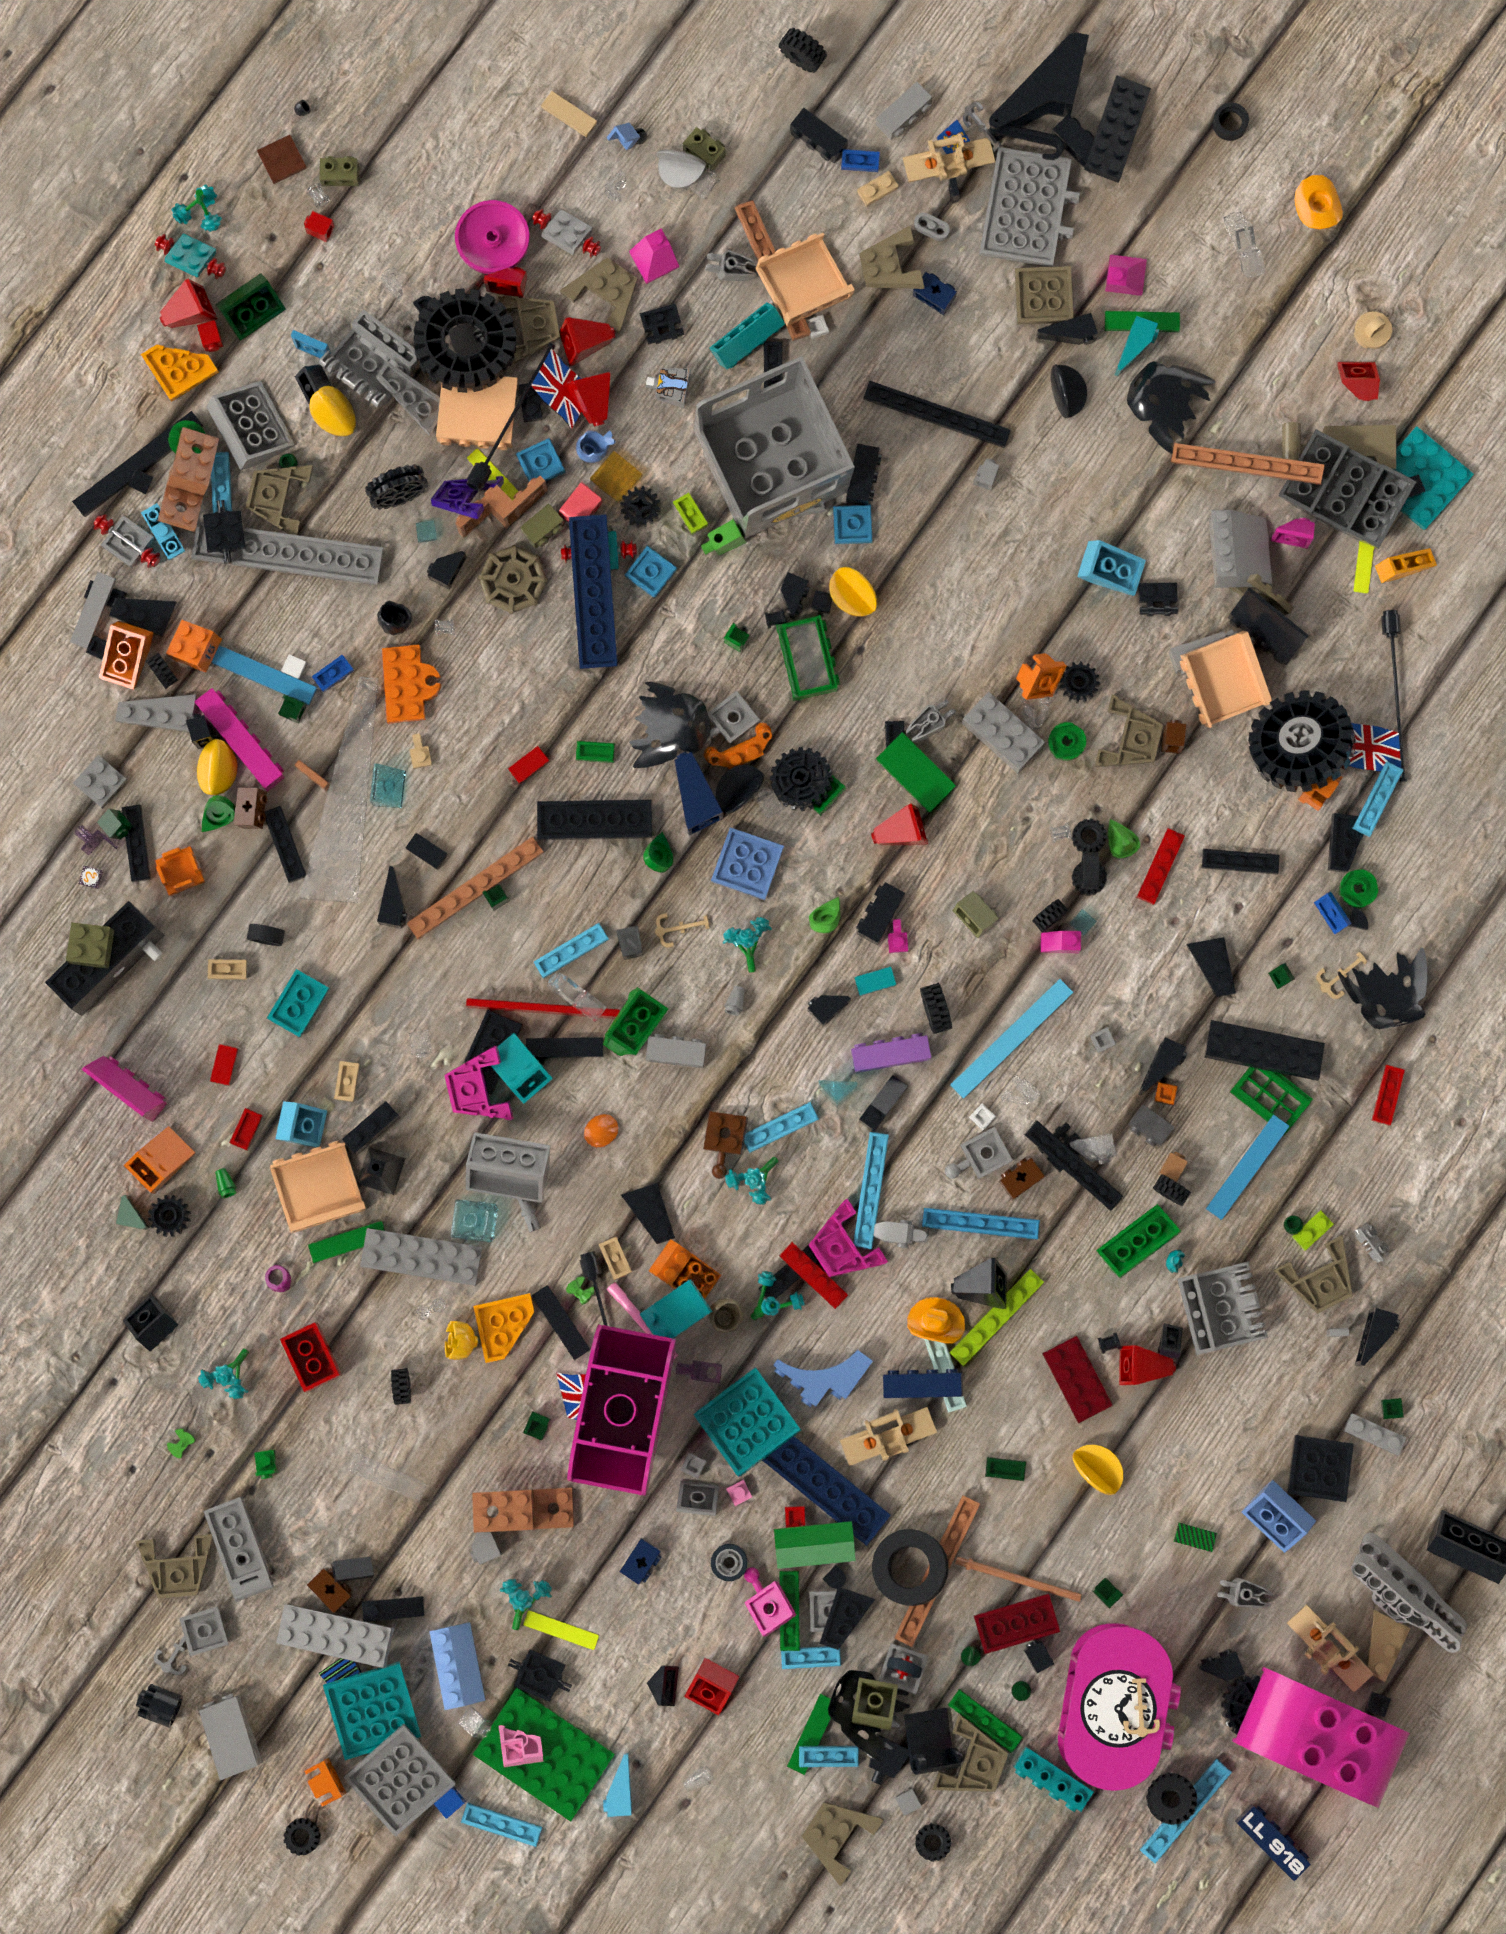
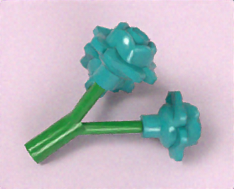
M206 184L196 189V194L194 195L196 199L191 204L185 206L184 204L176 203L175 207L171 209L173 212L172 216L177 222L188 224V221L192 219L190 209L198 203L205 213V219L202 220L201 228L212 232L216 231L221 225L222 217L218 216V214L212 215L207 210L209 205L215 204L217 194L212 186L208 187Z
M757 917L755 921H750L754 925L755 931H752L750 928L741 930V928L735 929L731 927L723 934V944L727 942L733 943L746 956L749 973L756 972L753 955L759 937L762 936L763 932L772 930V927L769 926V920L762 917Z
M772 1157L762 1168H749L744 1174H737L732 1169H729V1173L725 1175L727 1186L739 1190L740 1181L745 1180V1184L749 1185L750 1189H758L754 1192H749V1195L753 1197L752 1202L765 1205L767 1201L772 1199L765 1192L767 1175L778 1163V1159Z
M243 1348L234 1362L229 1365L216 1366V1371L211 1373L202 1369L201 1375L198 1376L201 1386L204 1389L209 1387L212 1390L214 1380L216 1379V1382L221 1383L222 1386L231 1385L229 1388L224 1389V1391L229 1392L230 1398H243V1395L248 1393L249 1390L241 1386V1379H239L240 1365L249 1354V1351ZM236 1367V1374L234 1375L233 1369Z
M508 1579L503 1582L499 1590L509 1594V1603L513 1605L515 1610L513 1630L520 1629L523 1614L532 1606L535 1600H539L541 1596L552 1597L550 1594L552 1587L548 1582L544 1580L540 1582L534 1581L533 1584L536 1591L532 1595L533 1597L529 1595V1591H523L518 1588L522 1584L517 1583L516 1579Z

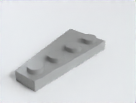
M387 361L376 378L419 426L430 435L438 422L440 397Z
M197 695L118 702L115 721L189 732L186 720L190 719L195 713L196 704L194 701L197 700Z

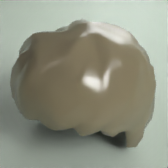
M732 1298L718 1299L711 1305L712 1312L709 1314L712 1327L716 1331L728 1333L734 1331L742 1323L744 1317L743 1310L739 1303Z

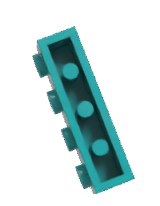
M766 302L709 347L719 365L728 370L736 366L743 357L751 354L752 350L758 345L765 343L768 337L780 331L785 322L775 306Z
M1027 1746L1024 1747L1013 1765L1017 1775L1023 1779L1026 1776L1033 1780L1031 1784L1040 1790L1044 1787L1050 1791L1049 1796L1057 1801L1062 1799L1066 1802L1065 1806L1073 1812L1076 1810L1082 1812L1094 1793L1092 1789Z

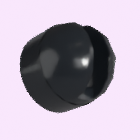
M300 100L294 106V111L298 116H305L311 111L309 104L305 100Z
M636 128L635 130L638 134L642 132L636 144H643L647 139V134L642 128Z

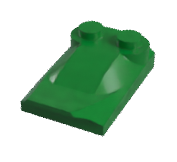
M637 987L629 993L628 1001L605 1033L603 1045L619 1056L628 1054L636 1056L666 1014L668 1008Z

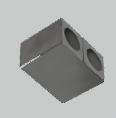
M639 927L618 929L616 932L623 959L642 957Z

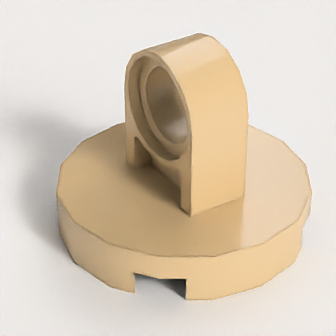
M1376 311L1367 312L1357 320L1354 328V337L1364 348L1379 349L1389 341L1392 334V324L1382 313Z

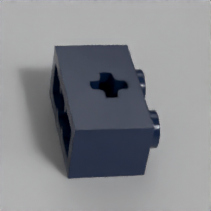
M925 272L922 276L925 289H913V296L944 316L955 300L957 291H955L952 285L941 282L935 274Z
M641 1538L619 1572L638 1585L641 1581L645 1583L651 1575L648 1572L651 1566L654 1565L656 1567L662 1558L659 1555L661 1550ZM645 1557L647 1566L638 1567L639 1562L637 1559Z

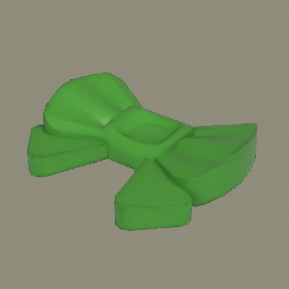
M577 1277L576 1280L568 1284L566 1292L574 1294L579 1298L580 1303L584 1305L594 1295L595 1289L591 1287L584 1291L581 1287L585 1278Z
M176 1429L175 1432L180 1441L177 1444L168 1442L167 1448L173 1456L181 1459L183 1451L188 1445L195 1443L196 1440L193 1435L184 1432V1429Z

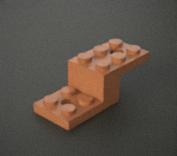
M182 428L174 463L168 475L158 521L189 531H195L203 496L209 484L219 438ZM192 448H199L201 450V453L197 454L193 452ZM176 506H183L185 508V511H178L176 509Z
M541 476L537 479L533 478L527 484L528 487L524 491L520 490L515 494L513 501L498 485L494 488L490 487L480 501L476 500L473 502L483 504L484 511L478 519L461 514L457 517L455 524L459 534L463 538L466 537L491 513L507 529L548 491L546 481Z
M573 1488L472 1493L474 1533L574 1527ZM557 1503L559 1506L558 1513L551 1514L548 1511L549 1504ZM491 1506H496L499 1511L498 1515L494 1518L490 1517L487 1512Z

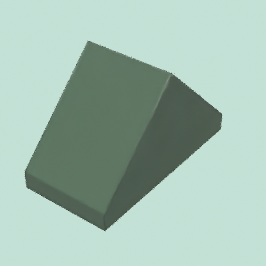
M122 1196L116 1224L143 1230L149 1229L129 1196Z

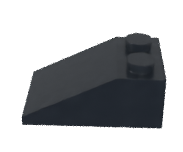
M1166 1037L1161 1041L1138 1092L1139 1095L1144 1094L1176 1066H1181L1187 1056V1052H1184L1186 1046Z
M1379 1308L1369 1309L1354 1366H1365L1394 1334V1330H1398L1400 1325L1399 1314Z

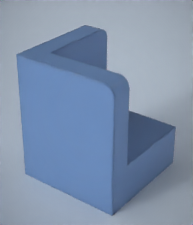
M630 122L615 126L607 136L609 141L618 139L626 150L631 149L640 138Z

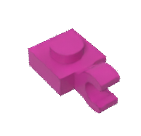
M893 919V933H888L889 953L908 952L907 932L901 933V920Z

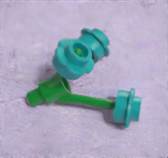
M762 1271V1274H758V1283L763 1285L757 1307L754 1308V1312L750 1316L756 1321L765 1314L777 1315L778 1309L793 1305L794 1310H802V1306L805 1305L802 1294L798 1295L795 1292V1294L790 1295L791 1301L782 1304L776 1301L774 1297L764 1299L767 1286H773L776 1278L773 1277V1273Z

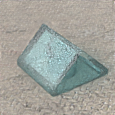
M374 763L370 793L372 806L402 808L406 771Z
M819 1080L818 1088L837 1108L857 1090L858 1082Z

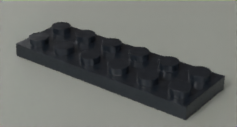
M1116 75L1084 170L1119 183L1151 88Z
M652 800L537 801L538 840L652 838Z
M1211 1020L1204 1058L1318 1081L1320 1079L1325 1043Z

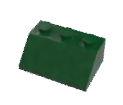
M262 273L215 304L240 341L286 310L271 284Z

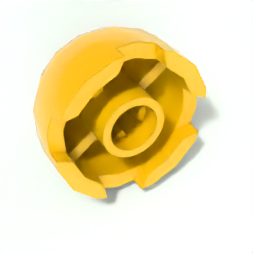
M460 1321L449 1322L446 1332L450 1333L448 1341H445V1355L451 1360L465 1359L477 1347L478 1337L475 1336L473 1329L467 1323Z

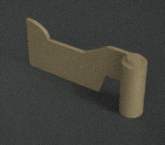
M1287 422L1282 424V459L1298 461L1306 445H1301V424ZM1396 425L1324 426L1322 433L1349 446L1350 449L1366 457H1375L1377 463L1396 470Z

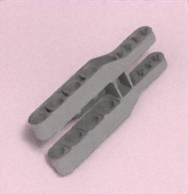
M1374 1533L1365 1534L1359 1546L1360 1554L1355 1556L1351 1571L1354 1576L1373 1592L1372 1600L1397 1623H1410L1424 1630L1446 1651L1451 1653L1459 1651L1462 1644L1461 1637L1464 1636L1467 1629V1622L1441 1599L1424 1576L1378 1535ZM1439 1627V1628H1441V1631H1440V1630L1435 1631L1434 1628L1437 1629V1628Z

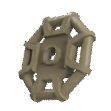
M512 545V547L495 553H489V557L480 575L477 577L486 598L485 602L509 612V614L533 605L536 606L545 585L548 583V578H546L540 561L541 557L538 554L534 555L517 547V545ZM511 555L512 559H510L507 562L499 561V559ZM517 555L529 561L525 564L516 559ZM493 564L497 565L494 574L488 575ZM533 565L537 572V577H532L529 570ZM516 575L518 581L513 582V584L510 583L508 577ZM488 581H494L497 590L491 592ZM532 583H538L533 595H531L528 591ZM503 595L509 598V604L497 599V597ZM524 595L528 599L514 604V599L521 598Z

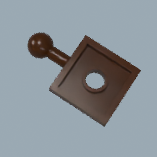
M709 1111L703 1149L719 1152L717 1164L712 1168V1175L716 1179H722L727 1174V1168L724 1166L726 1153L742 1155L748 1122L747 1116ZM724 1128H729L730 1136L725 1139L722 1138L721 1131Z

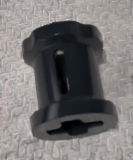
M783 609L773 613L764 612L768 629L771 626L786 623Z
M1116 1332L1112 1336L1097 1338L1102 1354L1116 1348L1118 1350L1121 1349Z

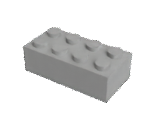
M989 691L962 720V724L1017 774L1045 744L1037 734Z

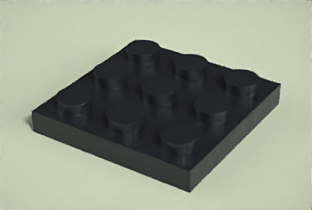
M1294 1435L1287 1494L1347 1502L1354 1444Z

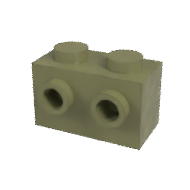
M698 127L682 143L683 151L703 160L706 163V168L711 172L726 156L724 144L719 140H713L706 130H700Z
M326 156L325 158H320L319 180L321 185L359 186V163L357 158L352 156H344L343 158Z
M547 504L524 523L520 529L529 542L537 548L547 544L548 538L553 534H559L565 524L553 507Z
M974 891L961 899L953 909L957 917L977 938H980L993 928L999 919L996 912L990 909L985 904L983 898Z

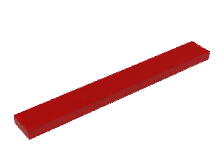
M466 999V1007L475 1009L615 1019L620 1012L619 1009Z

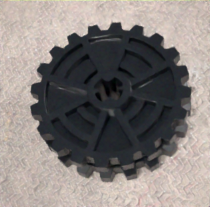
M419 465L399 466L373 478V481L369 482L368 486L365 487V492L370 498L371 507L374 509L394 508L400 504H405L407 501L414 500L413 498L419 497L420 493L425 492V488H428V481L424 477L423 469Z
M799 747L798 751L792 748L788 754H781L782 759H776V767L771 768L773 775L770 776V781H772L771 787L778 801H782L785 807L790 805L792 810L800 808L801 811H805L807 807L812 810L814 805L820 806L822 804L821 800L829 797L827 792L832 791L831 783L834 782L832 770L827 759L821 757L820 752L816 751L813 753L812 748L804 750L803 747Z
M1252 1674L1251 1678L1244 1675L1242 1680L1235 1679L1233 1686L1228 1685V1693H1223L1222 1697L1225 1698V1702L1221 1703V1707L1224 1708L1222 1717L1227 1718L1225 1724L1232 1727L1231 1731L1236 1735L1261 1680L1258 1675Z

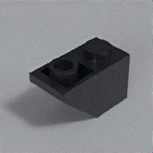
M788 572L781 586L780 594L790 618L794 619L796 614H800L803 608V604H801L803 597L807 598L810 587H808V580Z
M1230 1649L1219 1652L1220 1656L1212 1659V1656L1200 1660L1201 1664L1197 1665L1200 1670L1225 1681L1245 1674L1236 1651H1230Z

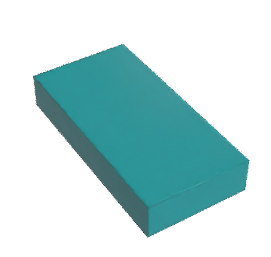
M891 967L854 977L859 996L896 986Z

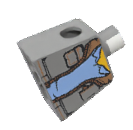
M662 368L659 371L658 378L647 377L646 388L656 389L655 396L657 400L685 409L691 371L688 368Z

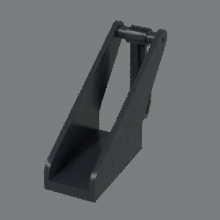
M1076 32L1069 34L990 116L989 125L991 127L988 131L996 141L1007 136L1055 147L1056 153H1044L1042 155V158L1046 160H1055L1062 155L1064 143L1059 136L1023 127L1045 115L1066 117L1069 114L1071 116L1089 35Z

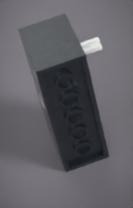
M130 901L123 905L103 925L114 930L109 969L70 964L66 961L45 981L71 1010L81 1016L109 991L146 953L154 961L163 954L155 945L165 935Z

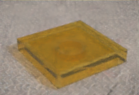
M613 451L590 477V481L619 504L623 499L622 496L627 495V490H631L643 474Z

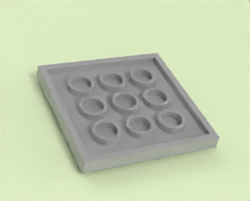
M405 1724L400 1726L343 1777L395 1837L456 1785L451 1776Z

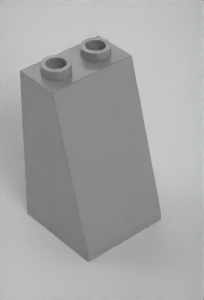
M232 1693L222 1697V1702L215 1704L214 1701L203 1705L204 1709L200 1710L199 1713L220 1780L263 1763L239 1695L234 1697Z

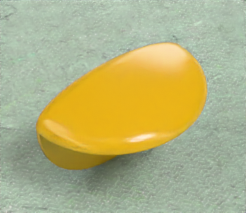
M323 386L312 395L309 404L310 413L319 427L336 436H349L353 434L356 427L355 413L351 403L341 391L332 386Z
M841 567L832 575L829 582L830 595L834 603L842 611L853 616L862 617L870 615L876 610L877 597L870 582L860 572L850 567Z
M214 739L206 744L200 754L197 764V780L204 793L220 795L230 789L236 779L237 759L230 745L222 740Z
M1085 1445L1074 1451L1072 1456L1073 1462L1081 1476L1099 1492L1106 1495L1116 1494L1123 1482V1468L1117 1456L1109 1449L1100 1445Z

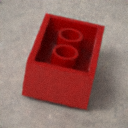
M317 1322L280 1339L304 1392L312 1391L342 1376Z

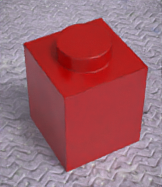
M314 211L304 221L307 234L325 242L328 241L335 227L332 219Z
M215 320L197 325L205 351L215 352L220 347H224Z

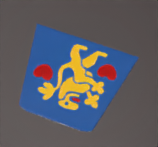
M958 120L954 121L937 136V140L957 136V134L961 133L963 142H970ZM959 144L942 148L946 154L955 152Z

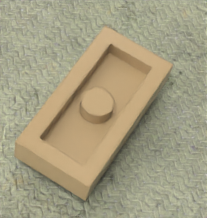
M887 171L858 188L857 192L867 207L897 190L899 186L890 171Z
M208 959V979L247 980L248 961Z
M340 1061L334 1096L335 1100L354 1102L359 1063Z
M617 1237L599 1244L614 1280L632 1273Z

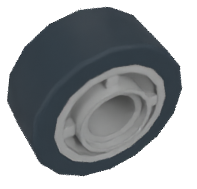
M724 1544L713 1552L711 1568L719 1579L735 1581L744 1575L747 1569L748 1559L741 1547L735 1544ZM732 1557L735 1565L732 1568L725 1567V1558Z

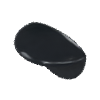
M1054 364L1050 373L1054 400L1061 415L1064 418H1070L1078 414L1084 407L1087 400V386L1078 371L1066 365Z
M738 765L723 774L716 788V800L724 814H730L739 810L755 796L764 781V774L759 769L750 765Z

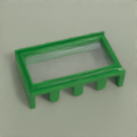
M821 615L776 625L793 701L837 692L840 680L838 674H834L833 667H836L834 656H830L829 649H832L830 638L825 636L824 631H827L826 621L821 619Z

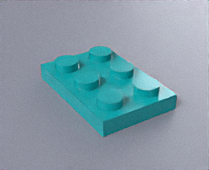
M296 969L267 1016V1019L301 1038L330 988Z

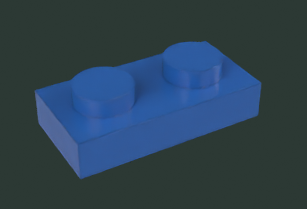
M843 149L841 170L878 172L880 152Z
M340 655L314 674L312 678L324 693L352 673L354 669L345 657Z
M1331 891L1314 902L1334 935L1352 924Z

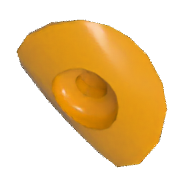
M1311 175L1300 183L1295 191L1294 200L1296 211L1303 224L1309 228L1319 230L1337 225L1343 218V210L1332 181L1324 175Z
M928 1297L918 1301L911 1308L907 1317V1327L911 1334L919 1338L953 1344L961 1339L965 1331V1319L960 1308L953 1302L944 1298Z

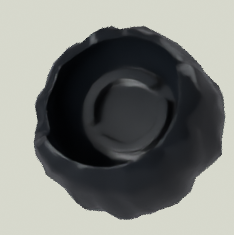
M390 600L385 602L377 613L379 625L385 633L391 635L402 634L411 625L413 619L407 607Z

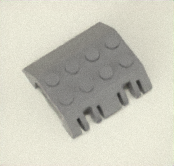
M363 310L352 322V330L331 354L327 350L320 358L319 364L327 368L330 373L338 369L339 371L336 375L338 379H342V382L354 391L356 390L358 394L369 392L366 400L371 401V404L379 408L387 404L393 397L376 378L387 361L411 377L419 361L416 359L413 346Z
M1249 1262L1177 1279L1196 1355L1268 1338L1266 1330L1256 1332V1329L1265 1327V1323L1260 1322L1252 1325L1250 1320L1252 1317L1256 1318L1262 1315L1261 1311L1251 1313V1310L1260 1308L1257 1292L1246 1294V1291L1256 1289L1255 1284L1246 1285L1245 1287L1241 1285L1240 1280L1252 1277V1273L1241 1274V1272L1251 1270Z

